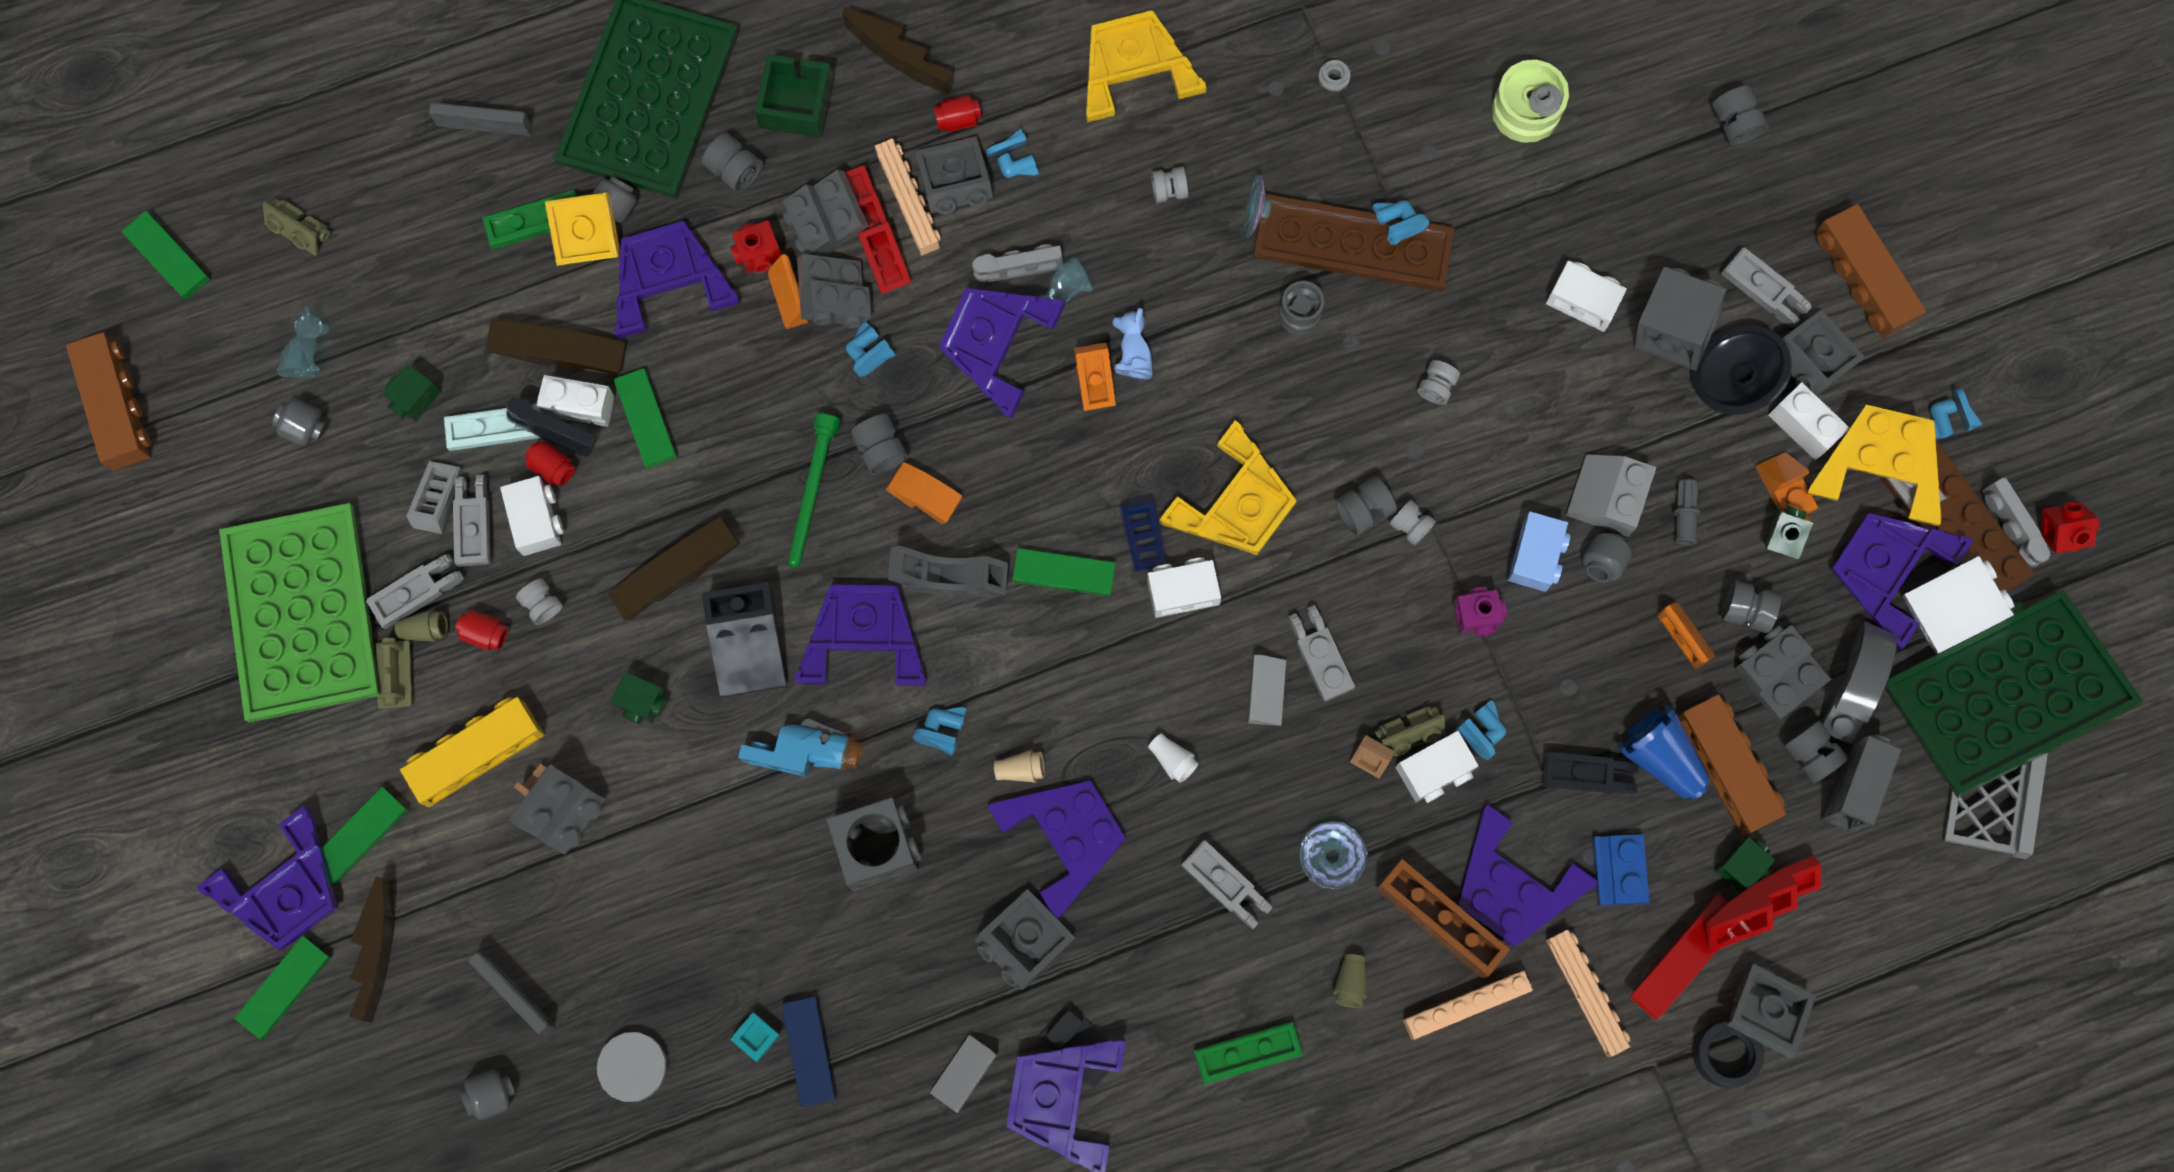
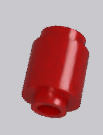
M970 94L940 101L941 105L933 106L939 131L947 130L949 133L977 126L976 119L982 118L978 100L971 101Z
M547 441L533 443L525 453V458L527 459L525 466L550 485L564 486L575 472L576 467L571 464V459Z
M470 609L467 614L462 613L455 626V632L459 633L458 639L460 641L487 651L492 649L499 651L506 640L509 630L508 626L502 624V620Z

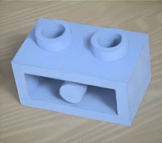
M1529 511L1523 520L1507 581L1544 592L1549 589L1552 583L1557 584L1562 571V565L1557 564L1560 552H1566L1571 536L1566 533L1568 522Z

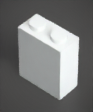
M1978 556L1902 596L1915 621L1920 623L1918 626L1934 654H1938L2013 616L2010 609L2014 607V603L2006 590L1999 591L1993 579L1997 578L1996 572L1988 560L1982 562Z

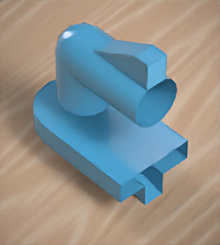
M1020 129L1004 142L988 148L986 154L988 158L1025 145L1026 137ZM1006 153L996 159L1002 174L1007 178L1017 175L1034 177L1039 175L1032 155L1012 161L1010 154Z
M1406 200L1397 203H1376L1373 205V210L1380 224L1398 217L1403 219L1402 222L1389 227L1388 241L1391 245L1394 244L1395 246L1400 241L1422 232L1429 225L1426 215H1417L1411 204Z
M867 322L862 323L854 339L846 345L847 353L856 362L853 369L859 377L868 375L887 359L895 356L885 340H882L867 353L865 352L864 348L879 338L878 334Z
M1962 388L1953 390L1956 405L1950 398L1935 403L1930 407V413L1934 420L1936 440L1954 434L1947 414L1957 412V408L1966 432L1982 425V422L1969 406Z
M1492 700L1474 714L1488 729L1486 733L1482 734L1470 719L1454 731H1459L1460 735L1476 753L1486 760L1491 759L1495 755L1493 746L1506 735V727L1499 720L1495 703Z
M966 708L931 709L927 714L923 729H915L913 739L920 744L938 748L952 756L956 749V738L937 732L940 725L961 730Z

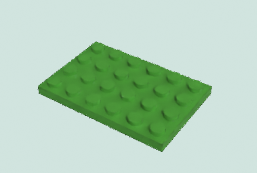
M348 503L219 529L244 720L250 723L381 695L369 606L366 602L367 592L354 506Z

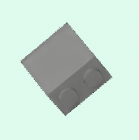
M1586 454L1566 516L1629 537L1638 526L1656 467L1626 456Z

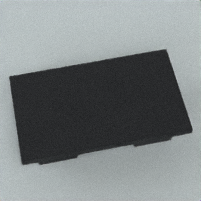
M1069 1003L1038 1036L1052 1050L1108 1041L1104 1035ZM1085 1067L1083 1079L1095 1088L1109 1071Z

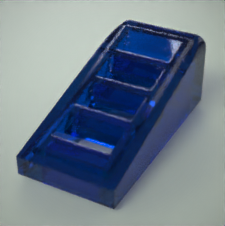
M1150 500L1119 507L1134 571L1167 564L1154 501ZM1147 513L1148 518L1131 522L1130 515ZM1150 525L1151 531L1134 534L1133 528ZM1153 537L1154 544L1137 547L1136 541ZM1154 550L1157 552V557L1139 559V554Z

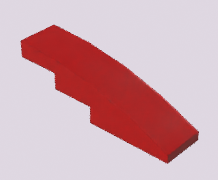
M863 165L845 172L868 224V227L858 233L857 236L881 294L912 283L865 166Z
M1813 855L1766 877L1730 901L1707 922L1709 950L1712 952L1774 929L1773 917L1797 909V897L1821 889V863Z
M1719 893L1710 899L1695 920L1689 923L1672 946L1664 951L1629 996L1655 1021L1660 1018L1716 953L1717 950L1711 952L1708 948L1707 922L1729 903Z

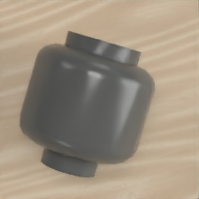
M611 176L610 180L601 179L592 193L609 192L616 223H624L637 201L636 196L632 193L634 188L614 176Z
M291 399L288 403L282 402L272 425L276 427V434L279 437L297 445L306 446L312 439L317 441L320 439L326 423L321 421L322 412L318 407L299 399Z
M1603 533L1598 534L1592 539L1582 561L1587 574L1592 579L1606 583L1616 581L1622 577L1631 560L1632 551L1621 535Z
M489 1069L468 1077L464 1081V1089L459 1090L467 1115H474L478 1120H485L507 1111L510 1106L509 1097L515 1095L509 1076L501 1077L496 1069Z

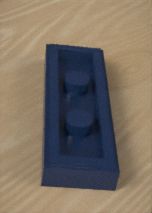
M810 997L781 1004L801 1107L836 1100L817 998Z

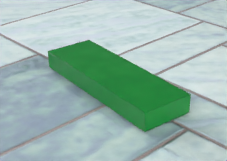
M575 190L482 217L490 247L494 250L550 233L545 201L577 197Z
M147 211L121 231L184 300H187L210 281V278Z
M642 368L613 379L645 468L649 469L677 459L645 369Z
M1018 548L1012 581L1019 584L1110 597L1115 563Z
M381 787L322 847L333 885H337L409 811L385 787Z
M302 936L234 1019L258 1039L265 1040L332 957L308 937Z
M1293 1022L1194 1050L1203 1085L1303 1056Z

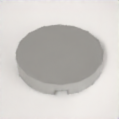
M639 1032L623 1033L612 1038L602 1048L597 1061V1076L602 1088L611 1097L623 1102H640L652 1096L662 1086L667 1074V1058L662 1047L653 1037Z

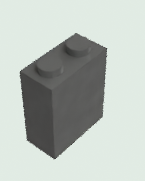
M1880 735L1867 736L1847 746L1845 753L1849 759L1839 768L1821 820L1851 833L1874 825L1901 749L1892 746L1891 740Z

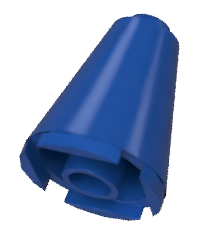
M1667 704L1664 705L1665 712L1660 713L1658 709H1655L1636 722L1627 731L1630 738L1626 743L1620 739L1617 748L1623 755L1683 799L1691 797L1694 800L1708 790L1707 783L1710 777L1676 711Z

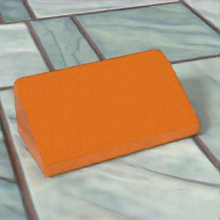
M783 254L769 269L768 276L786 329L808 323V320L801 319L799 288L788 255Z
M1677 602L1665 607L1658 614V618L1694 668H1699L1715 657L1711 648Z

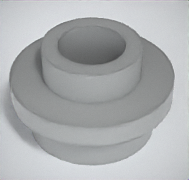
M1331 60L1322 65L1319 71V82L1325 89L1340 91L1348 85L1350 70L1342 61ZM1336 74L1340 79L1332 80L1329 78V75Z
M1544 85L1537 88L1529 99L1531 109L1544 117L1555 114L1560 109L1562 103L1560 90L1553 85Z

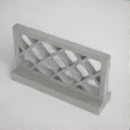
M2048 753L2021 766L2019 775L2010 781L2004 775L1999 777L1998 779L2003 786L1989 795L1982 786L1977 788L1983 798L1970 807L1965 804L1961 797L1957 798L1951 790L1944 841L2012 854V857L2027 859L2033 855ZM2018 781L2017 790L2015 791L2012 784ZM2007 789L2014 798L2015 803L2013 809L2003 814L1992 800V797ZM1986 801L1998 818L1983 827L1971 810ZM1959 805L1963 811L1956 815ZM1965 814L1978 830L1969 837L1954 834L1955 821ZM2011 814H2013L2012 823H2010L2006 818ZM2001 821L2010 832L2008 845L1995 843L1986 830ZM1981 834L1985 840L1975 839V837Z

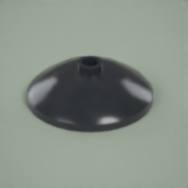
M1753 325L1730 328L1709 340L1697 370L1692 369V383L1701 401L1714 411L1729 415L1751 413L1773 402L1785 389L1792 372L1791 354L1783 339L1767 328ZM1752 378L1750 381L1742 383L1745 379Z

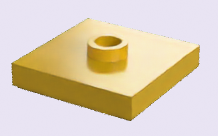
M609 192L545 201L557 265L620 256V247Z

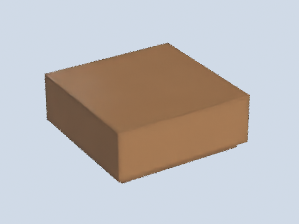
M1365 735L1350 763L1380 779L1395 751Z

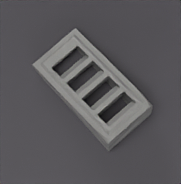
M434 461L428 462L406 515L413 528L438 534L443 533L455 495V478L460 477L462 471L460 467ZM434 475L446 477L448 480L447 482L434 480ZM433 488V489L443 490V492H442V493L432 492V491H430V489ZM427 501H431V502H435V503H438V504H437V506H434V505H429V504H426V503H427Z

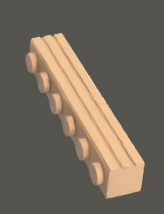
M893 139L874 145L878 159L920 255L922 256L939 249L938 241H941L937 229H932V217L929 212L925 213L923 208L926 206L922 195L918 196L916 192L918 186L915 179H910L908 173L911 170L907 161L903 162L901 158L903 152L900 145H895Z
M1566 930L1546 940L1606 1056L1612 1057L1630 1048L1628 1043L1630 1038L1627 1032L1621 1030L1618 1025L1620 1019L1614 1010L1611 1011L1608 1006L1609 998L1604 991L1599 989L1597 985L1599 979L1594 971L1590 972L1587 966L1589 963L1588 958L1584 952L1580 953L1577 947L1579 942L1575 934Z
M1521 971L1406 1018L1403 1021L1411 1040H1414L1533 990L1525 971Z

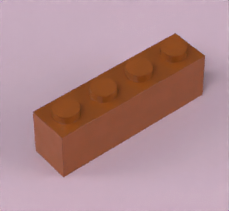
M1858 204L1822 223L1815 232L1820 247L1828 252L1834 261V268L1837 274L1846 280L1851 288L1854 301L1863 307L1868 315L1870 326L1874 331L1879 332L1882 339L1917 322L1927 312Z
M102 332L67 344L66 348L100 463L115 471L150 459L148 447L151 446V440L145 428H142L139 417H142V410L138 401L133 398L130 388L134 387V383L128 370L124 369L122 359H125V353L118 340L114 341L106 333Z
M1718 694L1678 716L1710 777V781L1742 837L1787 815L1783 809L1785 808V803L1778 791L1772 790L1766 779L1768 778V773L1765 766L1760 760L1754 758L1749 749L1751 748L1750 740L1743 730L1737 728L1733 720L1734 712L1727 701H1722Z
M1403 859L1393 867L1376 888L1378 892L1481 978L1488 977L1510 950Z

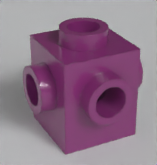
M1478 587L1468 590V595L1456 598L1453 606L1459 635L1476 633V637L1493 635L1496 633L1495 629H1499L1504 623V618H1507L1506 604L1504 599H1499L1498 590L1487 591V587Z

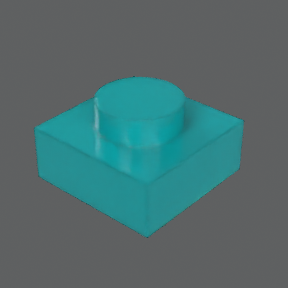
M752 1013L730 1040L753 1060L759 1062L780 1037V1034L757 1014Z

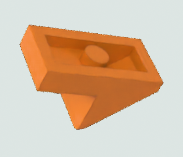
M1101 343L1074 348L1075 367L1084 411L1116 406L1107 344Z
M1785 452L1755 466L1776 507L1787 508L1788 504H1792L1807 510V514L1818 509L1812 495L1808 494L1809 489L1803 480L1810 473L1809 470Z

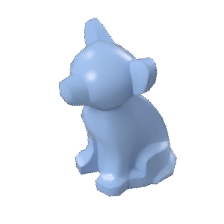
M1138 308L1137 312H1127L1122 317H1114L1113 326L1124 334L1120 343L1122 360L1114 365V370L1119 375L1138 379H1151L1153 375L1152 356L1147 343L1141 336L1146 322V317H1143V308Z

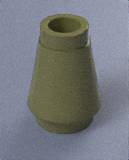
M435 609L403 620H397L395 623V634L399 640L439 642L441 638L447 637L449 630L445 613L442 611L437 612Z
M1355 954L1345 955L1333 994L1336 996L1335 1003L1338 1005L1352 1008L1363 1007V1001L1367 999L1365 957Z

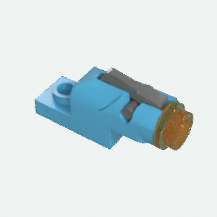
M807 718L800 725L781 727L774 752L771 751V746L767 744L752 742L751 747L741 745L738 758L743 763L808 777L811 763H814L813 767L837 768L845 771L848 768L856 770L861 756L862 743L855 742V738L847 737L843 732Z

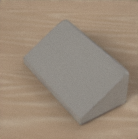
M1254 654L1248 714L1249 724L1282 725L1286 660Z
M969 1035L930 1094L959 1113L997 1057V1054Z

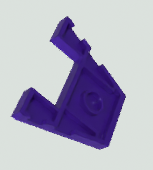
M684 221L621 239L619 296H617L618 314L617 323H615V332L618 339L647 331L638 302L640 299L703 282L712 312L740 304L736 293L707 256L705 250Z
M966 288L939 348L981 388V391L988 398H991L1000 407V410L1006 416L1013 417L1025 391L997 377L1000 366L1024 316L1050 329H1055L1066 302L1057 299Z
M1868 513L1832 566L1831 571L1880 628L1896 634V647L1901 650L1905 647L1920 623L1892 607L1890 602L1917 560L1926 549L1955 567L1959 564L1974 540L1969 537H1959L1944 533L1945 531L1927 529L1911 525L1912 523Z
M830 585L815 623L816 627L811 640L805 649L804 658L799 670L796 672L795 683L826 685L827 653L829 650L896 652V686H926L925 676L897 586Z
M1091 781L991 803L987 806L1003 833L1031 816L1036 818L1069 873L1065 878L1040 892L1047 907L1057 919L1064 914L1065 910L1126 840Z
M1486 805L1481 814L1480 825L1475 836L1470 862L1466 869L1457 905L1480 925L1510 946L1515 947L1596 886L1598 881L1574 864H1571L1552 892L1494 852L1513 822Z
M302 806L279 824L297 851V854L245 894L242 892L227 869H220L197 887L199 892L212 898L222 909L235 915L245 923V926L278 950H284L338 908L310 808Z
M1120 1038L1018 1055L1006 1127L1045 1148L1048 1147L1065 1156L1066 1159L1076 1164L1078 1163L1092 1170V1172H1105L1110 1143L1074 1137L1085 1067L1121 1073L1126 1039Z

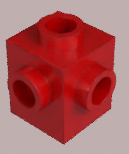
M768 220L759 224H746L740 227L738 232L732 233L736 245L731 246L730 249L736 264L743 263L747 273L753 271L756 273L763 272L769 269L781 256Z
M2068 502L2061 506L2043 509L2041 535L2055 553L2074 552L2095 545L2099 521L2097 516L2082 502Z

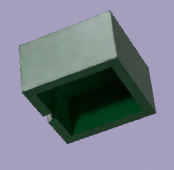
M767 54L754 112L759 128L822 138L833 85L830 64L801 59L800 67L804 78L802 79L799 78L795 58Z

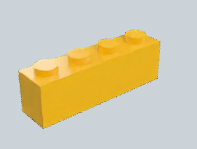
M512 697L506 698L495 705V711L485 717L483 715L477 716L467 722L465 725L466 729L456 735L448 734L436 742L437 747L429 752H420L407 760L408 765L401 768L400 771L419 804L430 808L544 737L543 731L526 703L518 697L514 699Z

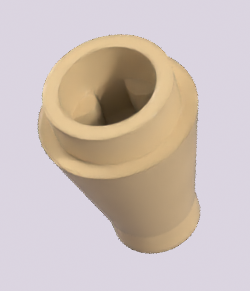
M1031 749L1002 760L994 761L996 780L1036 783L1037 779L1045 778L1042 752H1034Z

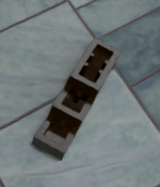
M844 7L842 15L845 27L869 50L890 66L919 83L949 95L953 87L952 71L929 63L927 49L906 42L902 27Z
M491 319L484 351L548 367L550 364H555L579 371H584L586 368L617 376L620 372L625 342L560 328Z
M719 517L660 554L615 587L608 595L624 620H632L655 601H663L685 582H693L740 545V542L724 517Z
M378 876L374 880L350 942L362 945L350 977L351 980L362 983V986L349 1017L371 1023L373 1022L384 989L391 955L394 922L393 883Z

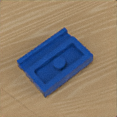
M1644 835L1594 836L1592 838L1595 879L1598 881L1596 884L1597 906L1650 903Z

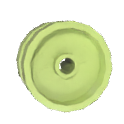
M1524 60L1511 66L1503 75L1492 104L1493 120L1498 129L1510 139L1522 143L1537 142L1548 137L1557 127L1569 98L1567 81L1557 68L1550 63L1540 60ZM1553 85L1560 90L1562 95L1560 109L1551 116H1540L1531 109L1529 103L1530 96L1534 90L1541 86Z

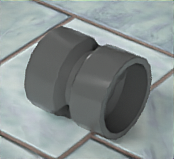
M1746 85L1732 89L1719 96L1712 104L1719 121L1726 122L1723 130L1730 145L1735 146L1749 142L1762 135L1769 128L1762 110L1755 109L1758 101L1751 86Z
M723 133L715 138L702 157V165L715 176H722L721 179L735 193H741L749 188L759 176L763 166L762 160L746 149L743 150L742 144L729 133Z
M1297 281L1288 286L1284 291L1279 310V321L1286 331L1294 335H1306L1318 326L1324 307V295L1321 289L1308 281Z
M886 414L864 420L850 432L858 450L865 451L862 459L870 475L888 472L901 465L908 458L900 439L894 438L896 430Z
M1376 476L1360 484L1358 492L1350 490L1335 499V506L1341 519L1355 536H1359L1372 528L1374 520L1382 522L1397 512V507L1391 493Z
M1733 580L1723 601L1721 620L1736 625H1742L1746 621L1751 629L1768 634L1772 630L1779 613L1781 593L1760 588L1755 592L1752 584Z
M1820 720L1783 745L1795 761L1803 762L1802 771L1813 784L1832 773L1849 759L1838 743H1830L1831 734Z

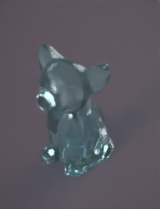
M1073 257L1064 263L1054 274L1047 294L1039 297L1062 300L1068 304L1079 292L1085 291L1090 293L1093 288L1082 265Z
M305 307L299 318H293V328L297 336L282 351L279 367L277 368V375L281 377L311 379L316 377V373H319V367L314 363V354L317 349L316 338L326 335L329 331V326L321 323L320 319L310 314L309 308Z

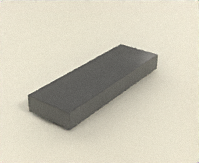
M430 103L429 115L438 127L524 136L531 135L532 125L524 112Z
M476 953L468 961L538 1035L547 1036L555 1028V1024L487 954Z

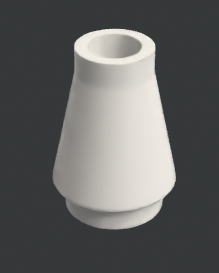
M1163 734L1155 737L1148 747L1169 777L1176 779L1179 783L1185 781L1198 766V763L1194 760V754L1167 739Z

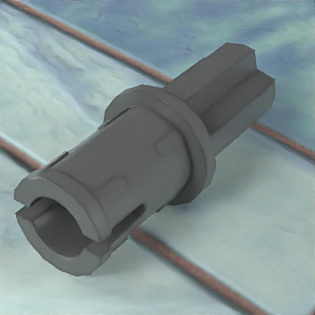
M1683 479L1678 482L1677 509L1673 512L1677 516L1675 544L1690 546L1697 544V517L1700 516L1701 512L1697 509L1698 482L1696 480Z

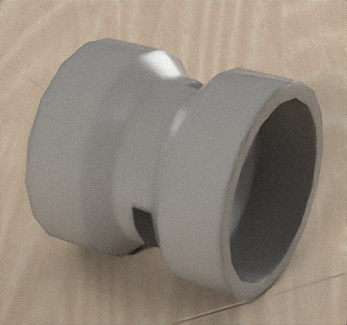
M1184 167L1173 168L1171 172L1166 173L1162 170L1151 172L1156 203L1166 202L1170 197L1177 199L1188 198V186Z
M1433 360L1427 369L1428 377L1426 380H1422L1417 392L1432 403L1445 405L1451 395L1450 388L1456 385L1460 372L1445 362Z
M1410 500L1393 518L1390 525L1397 531L1402 530L1406 532L1407 540L1415 546L1430 531L1436 521L1430 515L1423 516L1419 511V506L1413 500Z
M544 579L530 582L516 595V599L521 606L527 607L530 610L529 617L536 625L549 621L563 607L556 596H550V587Z

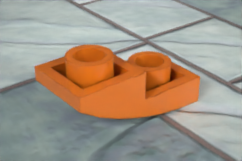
M904 462L901 463L885 488L886 491L910 508L918 507L940 524L948 521L963 497L936 478Z

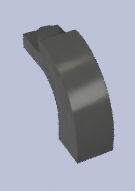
M903 546L891 547L888 580L903 584L902 588L933 595L974 598L1006 595L1008 563L988 556L971 558L939 557Z
M1863 622L1849 647V664L1843 682L1821 721L1831 736L1852 744L1863 723H1868L1883 693L1893 665L1896 652V634L1868 622Z

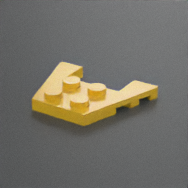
M1152 10L1092 25L1086 109L1087 122L1115 116V109L1108 85L1167 70L1171 73L1178 99L1206 93L1205 82L1194 72L1192 64L1174 44L1175 41Z
M1866 405L1810 486L1808 494L1838 501L1847 468L1917 486L1908 519L1939 526L1941 523L1934 420Z
M1234 421L1218 442L1217 447L1244 466L1205 516L1177 496L1160 518L1159 523L1258 555L1295 506L1296 499L1273 468H1270L1263 459L1256 445L1243 432L1242 426L1237 421Z

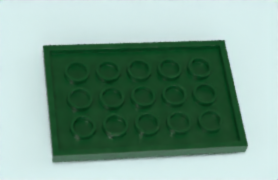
M615 0L554 158L556 163L606 179L614 176L630 186L677 199L739 32L737 25L650 0Z
M2064 590L1889 678L1884 688L1957 798L2137 708L2143 703L2140 695Z

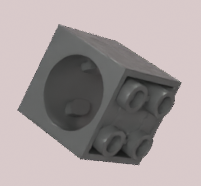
M1663 267L1638 323L1635 349L1696 371L1720 318L1727 289L1721 287L1716 281L1710 279L1700 280L1692 277L1682 269Z
M893 797L827 819L846 884L852 891H857L918 870L916 862L921 860L916 841H914L913 837L908 838L906 829L911 828L906 809H904L903 804L897 806ZM875 822H880L891 830L894 827L897 828L900 838L899 847L896 846L891 860L880 866H872V864L862 859L860 862H857L853 850L854 841L857 840L862 829Z

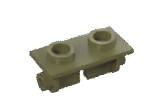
M276 199L271 205L263 202L265 225L272 232L279 233L291 240L299 249H305L315 256L318 255L317 243L319 241H327L330 236V231L327 230L326 225L309 215L300 222L299 220L304 216L303 211L286 200L280 201Z
M384 638L382 643H376L377 674L381 694L378 695V709L412 706L410 641L396 642L395 638Z
M1426 706L1423 709L1406 715L1410 726L1405 728L1402 720L1398 718L1379 726V730L1374 732L1377 742L1395 751L1393 756H1401L1411 748L1423 743H1433L1442 735H1445V717L1439 714L1436 707L1430 708Z

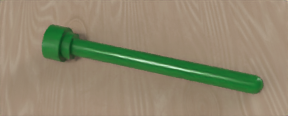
M817 413L814 419L813 428L815 429L817 439L788 557V564L792 568H796L801 564L829 441L834 439V434L839 432L841 419L828 414Z

